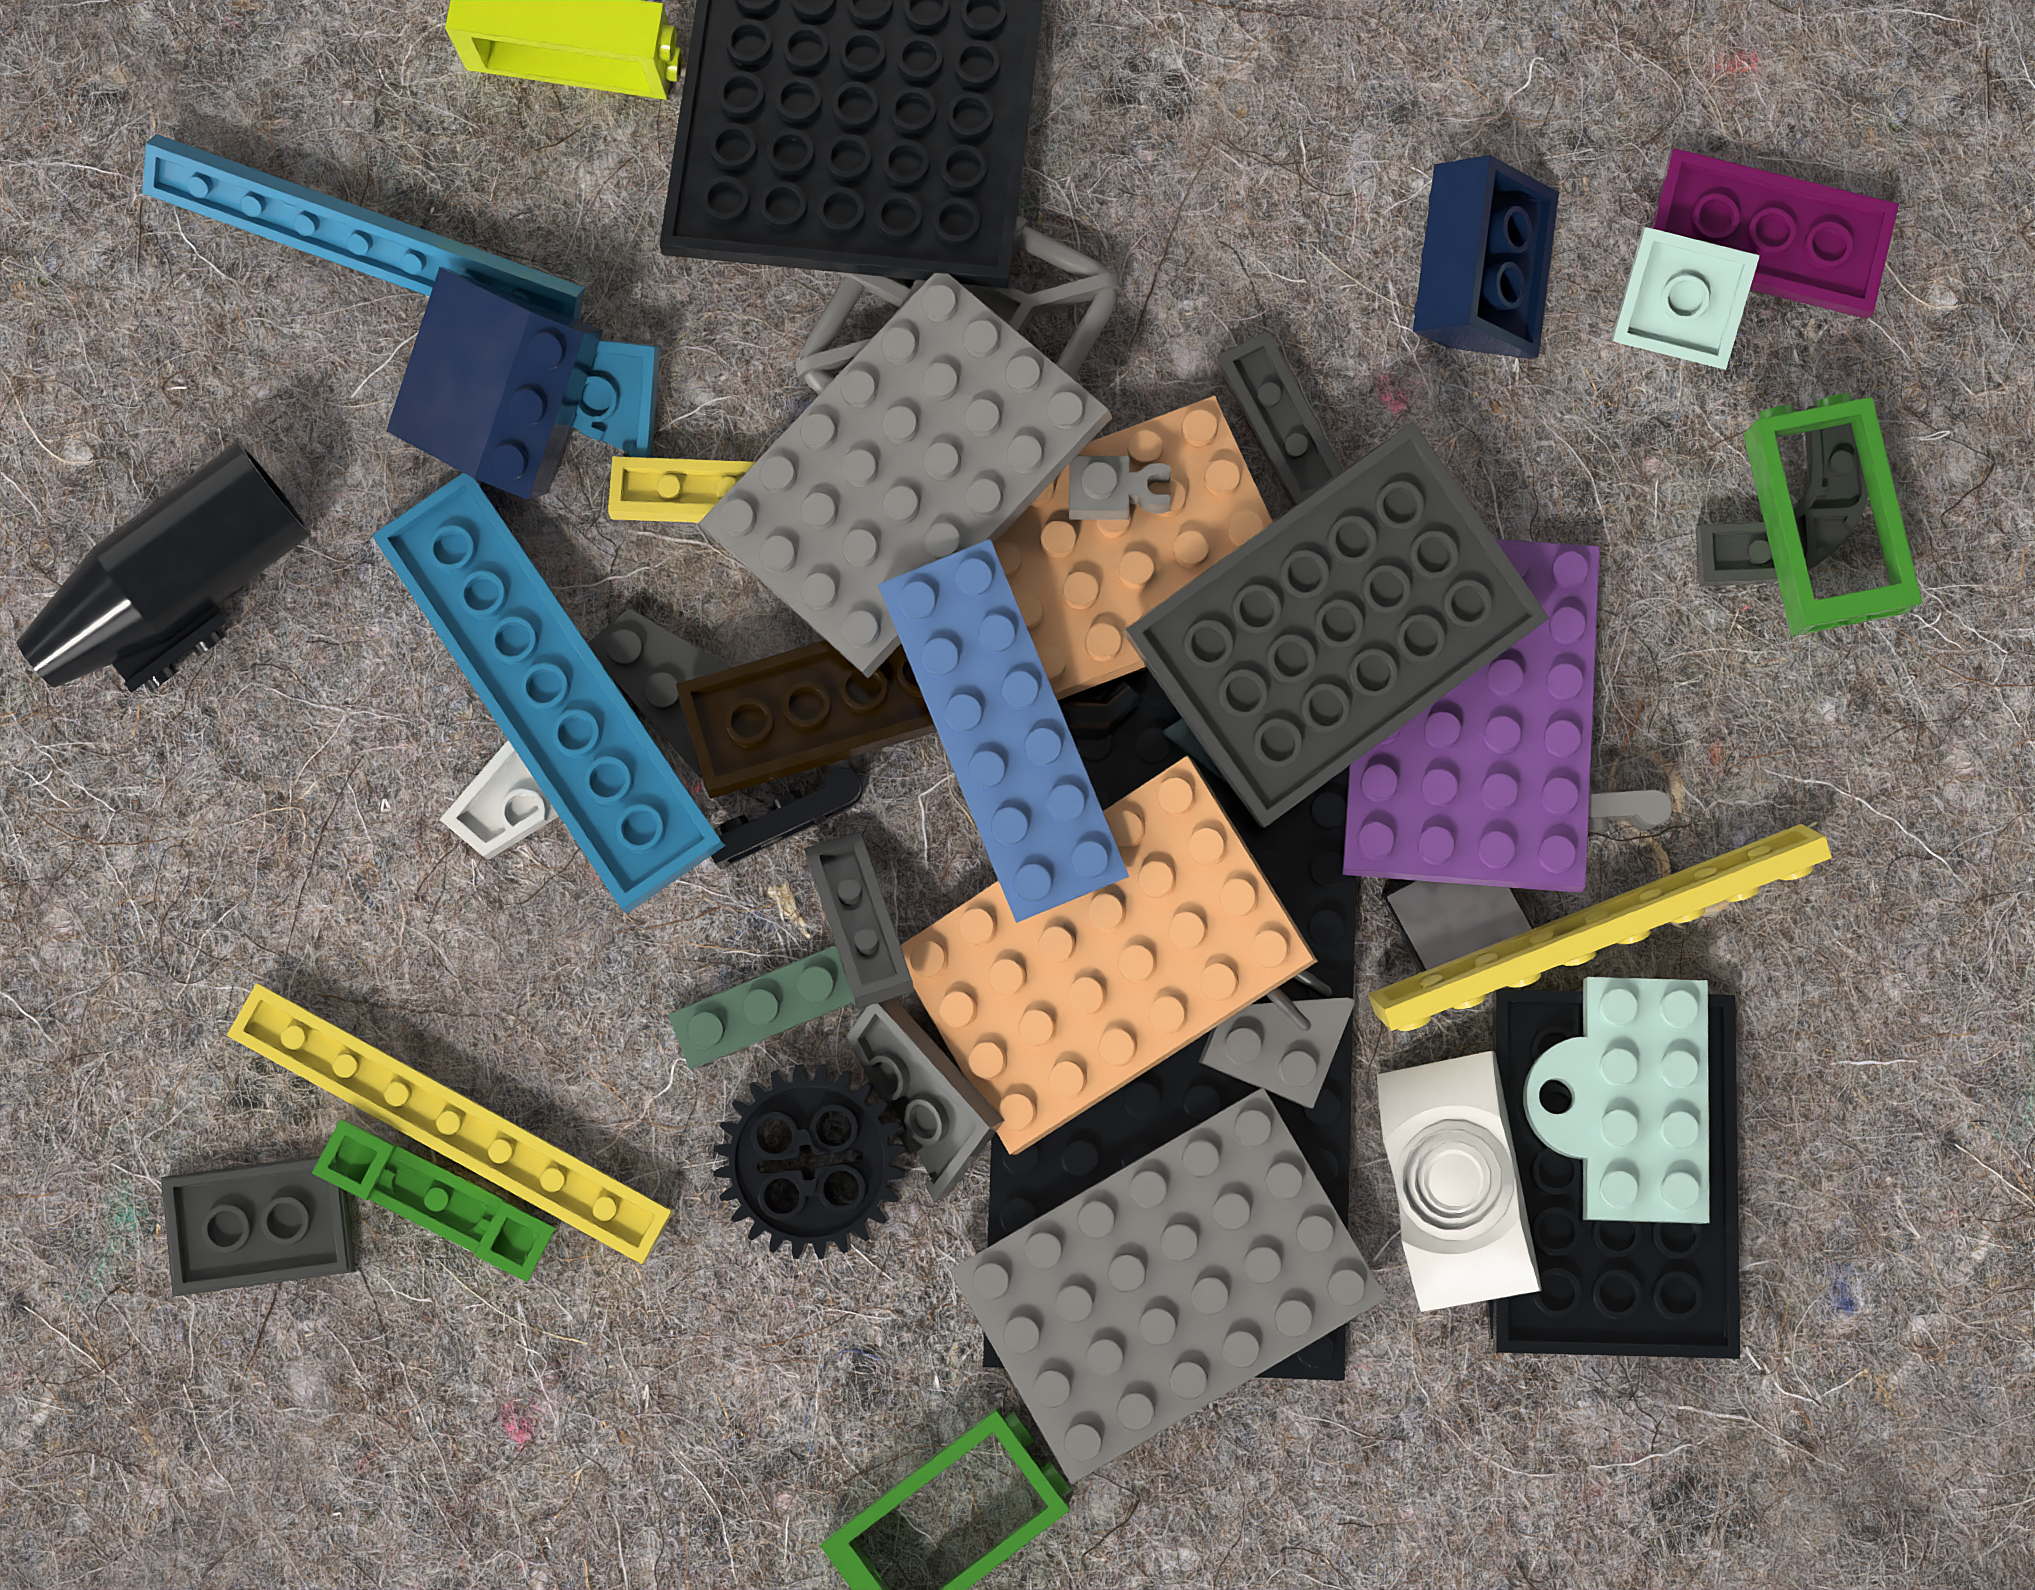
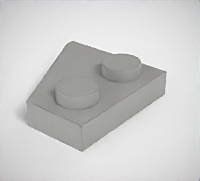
M1347 997L1292 1001L1298 1010L1310 1021L1311 1028L1308 1031H1302L1274 1003L1250 1004L1211 1030L1199 1062L1254 1086L1264 1088L1266 1091L1304 1107L1313 1108L1355 1000Z

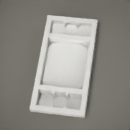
M1488 1051L1377 1074L1383 1143L1393 1173L1399 1202L1401 1240L1421 1312L1542 1291L1496 1053Z

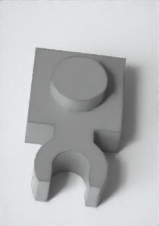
M1077 455L1069 463V520H1128L1129 504H1137L1143 510L1152 514H1162L1170 511L1171 495L1153 494L1149 491L1148 487L1156 482H1170L1171 466L1163 463H1153L1145 466L1140 472H1129V456Z

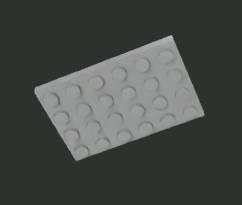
M934 273L707 513L699 524L869 678L901 644L878 584L988 539H991L992 544H994L1111 420L1112 416L1107 407L952 276Z
M1264 1088L1253 1092L949 1270L1071 1485L1387 1299Z

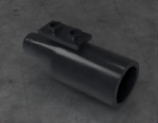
M236 441L96 544L16 641L17 646L37 674L53 688L112 664L125 680L124 685L131 693L143 684L151 692L179 671L173 662L187 651L192 649L197 656H200L226 636L220 627L227 623L229 615L223 607L220 608L218 606L220 602L312 534L299 513L266 470L241 442Z

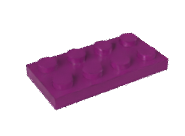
M1673 148L1668 157L1651 228L1759 255L1750 287L1752 291L1868 319L1875 310L1899 204Z

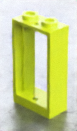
M450 0L445 29L466 70L663 100L668 99L670 82H679L683 68V48L676 45L677 28L670 25L663 3L644 0Z

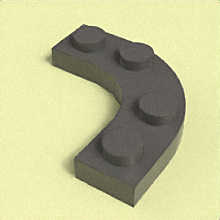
M1809 406L1806 410H1808V409H1813V408H1817V407H1816V406ZM1851 423L1805 432L1808 467L1805 491L1793 508L1807 570L1814 568L1829 557L1844 542L1859 522L1868 500V492ZM1764 521L1756 523L1703 524L1695 529L1699 587L1757 585L1778 582Z

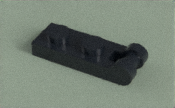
M841 767L834 769L827 776L825 787L804 797L800 790L789 792L768 803L770 813L750 822L746 815H741L717 826L715 831L726 846L711 855L715 865L722 870L856 807L861 802L864 793L858 775L849 768Z

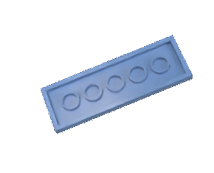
M991 539L878 584L1015 922L1018 923L1128 878L1129 874Z

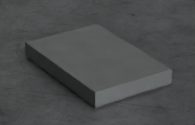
M320 1156L161 1177L172 1296L356 1272L347 1191L312 1174Z

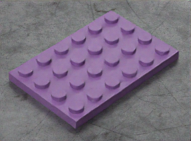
M1495 539L1549 619L1349 765L1342 875L1577 893L1584 891L1586 885L1600 546Z

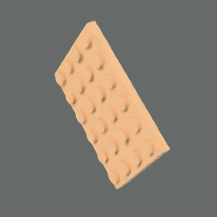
M1215 396L1091 441L1078 454L1085 456H1129V472H1140L1145 466L1153 463H1163L1171 466L1170 482H1156L1148 487L1149 491L1153 494L1171 495L1170 511L1162 514H1152L1143 510L1137 504H1129L1128 520H1069L1068 464L993 544L1057 700L1146 667L1122 633V630L1273 522Z
M1189 756L1184 757L1103 811L1129 874L1128 878L1018 923L1014 920L998 880L900 945L913 981V988L962 1073L1005 1120L996 1132L1009 1154L1017 1155L1317 962L1313 952L1198 766Z

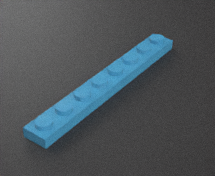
M156 134L146 143L143 194L427 296L431 294L439 267H444L577 320L580 318L585 291L583 286Z

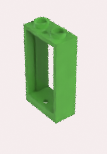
M1840 393L1816 401L1817 408L1795 412L1792 404L1772 407L1758 413L1759 419L1743 434L1791 637L1907 614L1923 603L1873 397L1852 400L1851 393ZM1851 423L1890 585L1815 600L1776 438Z
M996 1407L825 1537L820 1547L851 1590H891L854 1538L994 1433L1046 1503V1506L936 1589L967 1590L1069 1512L1070 1505L1064 1496L1072 1491V1489L1051 1460L1041 1467L1027 1448L1036 1440L1019 1416L1013 1411L1005 1417L999 1408Z

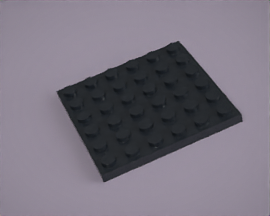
M697 0L659 244L662 255L927 281L934 273L949 274L960 284L1009 289L1044 0Z

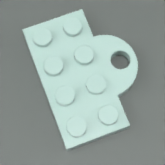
M1586 977L1583 979V1037L1564 1040L1552 1046L1540 1055L1532 1065L1525 1080L1523 1090L1525 1114L1532 1130L1546 1146L1564 1156L1583 1159V1220L1709 1223L1708 980ZM1548 1080L1560 1081L1570 1091L1571 1103L1563 1114H1552L1546 1111L1540 1103V1088Z

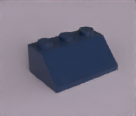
M1491 155L1434 164L1425 240L1421 254L1422 264L1419 287L1414 307L1413 332L1451 349L1525 359L1538 358L1559 192Z

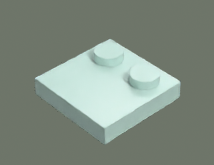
M1643 226L1611 340L1726 370L1759 255Z

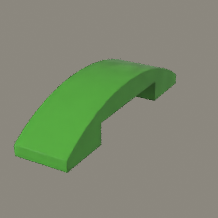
M343 1119L339 1120L312 1171V1174L363 1200L369 1199L474 1252V1256L526 1282L529 1281L556 1229L555 1226L474 1182Z

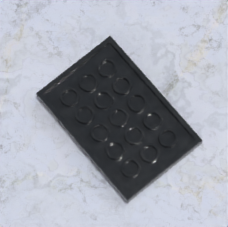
M1513 989L1493 991V1051L1496 1053L1542 1291L1493 1299V1353L1740 1359L1735 995L1708 994L1709 1223L1696 1224L1583 1220V1159L1564 1156L1546 1146L1532 1130L1523 1105L1525 1080L1532 1065L1540 1055L1564 1040L1583 1037V991ZM1548 1080L1540 1088L1539 1100L1546 1111L1552 1114H1563L1570 1106L1571 1094L1567 1086L1562 1082Z

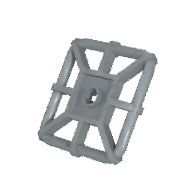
M1018 215L1013 252L1020 248L1081 280L1031 294H1026L1010 285L1009 289L961 285L1020 335L1024 332L1032 316L1089 300L1092 301L1058 361L1054 363L1078 383L1075 375L1111 316L1117 295L1122 290L1118 276L1115 273H1109L1108 269L1096 260L1030 228V221ZM840 272L843 280L805 341L800 360L795 364L799 381L807 383L810 388L820 395L836 378L830 374L843 370L872 340L870 338L828 350L862 292H870L899 307V311L926 281L916 280L912 288L909 289L883 276Z

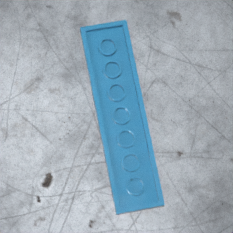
M462 473L371 535L622 911L628 914L726 846L476 479Z

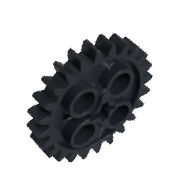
M799 1064L794 1067L793 1082L791 1083L788 1082L780 1070L772 1071L771 1083L773 1089L769 1091L759 1082H753L749 1087L755 1102L751 1104L737 1099L732 1103L734 1109L742 1117L740 1121L726 1120L720 1123V1127L733 1136L731 1143L719 1144L714 1146L713 1149L716 1153L729 1157V1165L713 1171L714 1177L731 1179L732 1187L725 1190L719 1196L720 1201L738 1199L741 1206L735 1211L731 1220L734 1223L750 1217L754 1221L748 1235L751 1241L766 1231L772 1234L769 1244V1251L772 1253L778 1251L787 1240L791 1241L793 1259H800L805 1253L808 1244H813L818 1259H824L828 1255L829 1241L833 1240L844 1254L851 1250L850 1232L853 1231L865 1242L873 1237L871 1228L867 1223L869 1218L882 1224L889 1221L888 1213L880 1205L882 1201L899 1202L902 1198V1195L889 1186L891 1180L902 1179L908 1176L909 1171L893 1165V1157H897L909 1151L906 1145L891 1144L889 1136L897 1132L903 1125L901 1122L884 1124L881 1116L891 1104L889 1100L876 1103L873 1106L867 1101L873 1090L874 1085L872 1083H866L856 1091L850 1089L852 1071H844L836 1082H831L829 1065L821 1064L816 1071L814 1079L810 1080L804 1064ZM830 1111H840L850 1119L852 1126L851 1135L844 1144H835L824 1135L822 1129L823 1120ZM773 1118L785 1121L792 1131V1141L784 1152L770 1148L764 1138V1129ZM807 1145H811L812 1152L815 1155L856 1149L861 1150L864 1154L861 1161L831 1163L815 1169V1177H811V1172L807 1167L763 1173L759 1169V1164L762 1161L791 1159L804 1155L808 1150ZM837 1171H847L857 1179L859 1194L853 1203H841L831 1194L830 1180ZM779 1178L788 1179L798 1187L800 1193L799 1202L792 1211L778 1208L772 1200L771 1190L775 1181Z

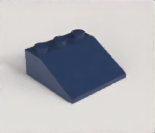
M439 267L386 431L474 479L527 500L548 494L603 330L450 269Z

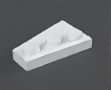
M507 740L439 820L489 860L558 818L559 815Z

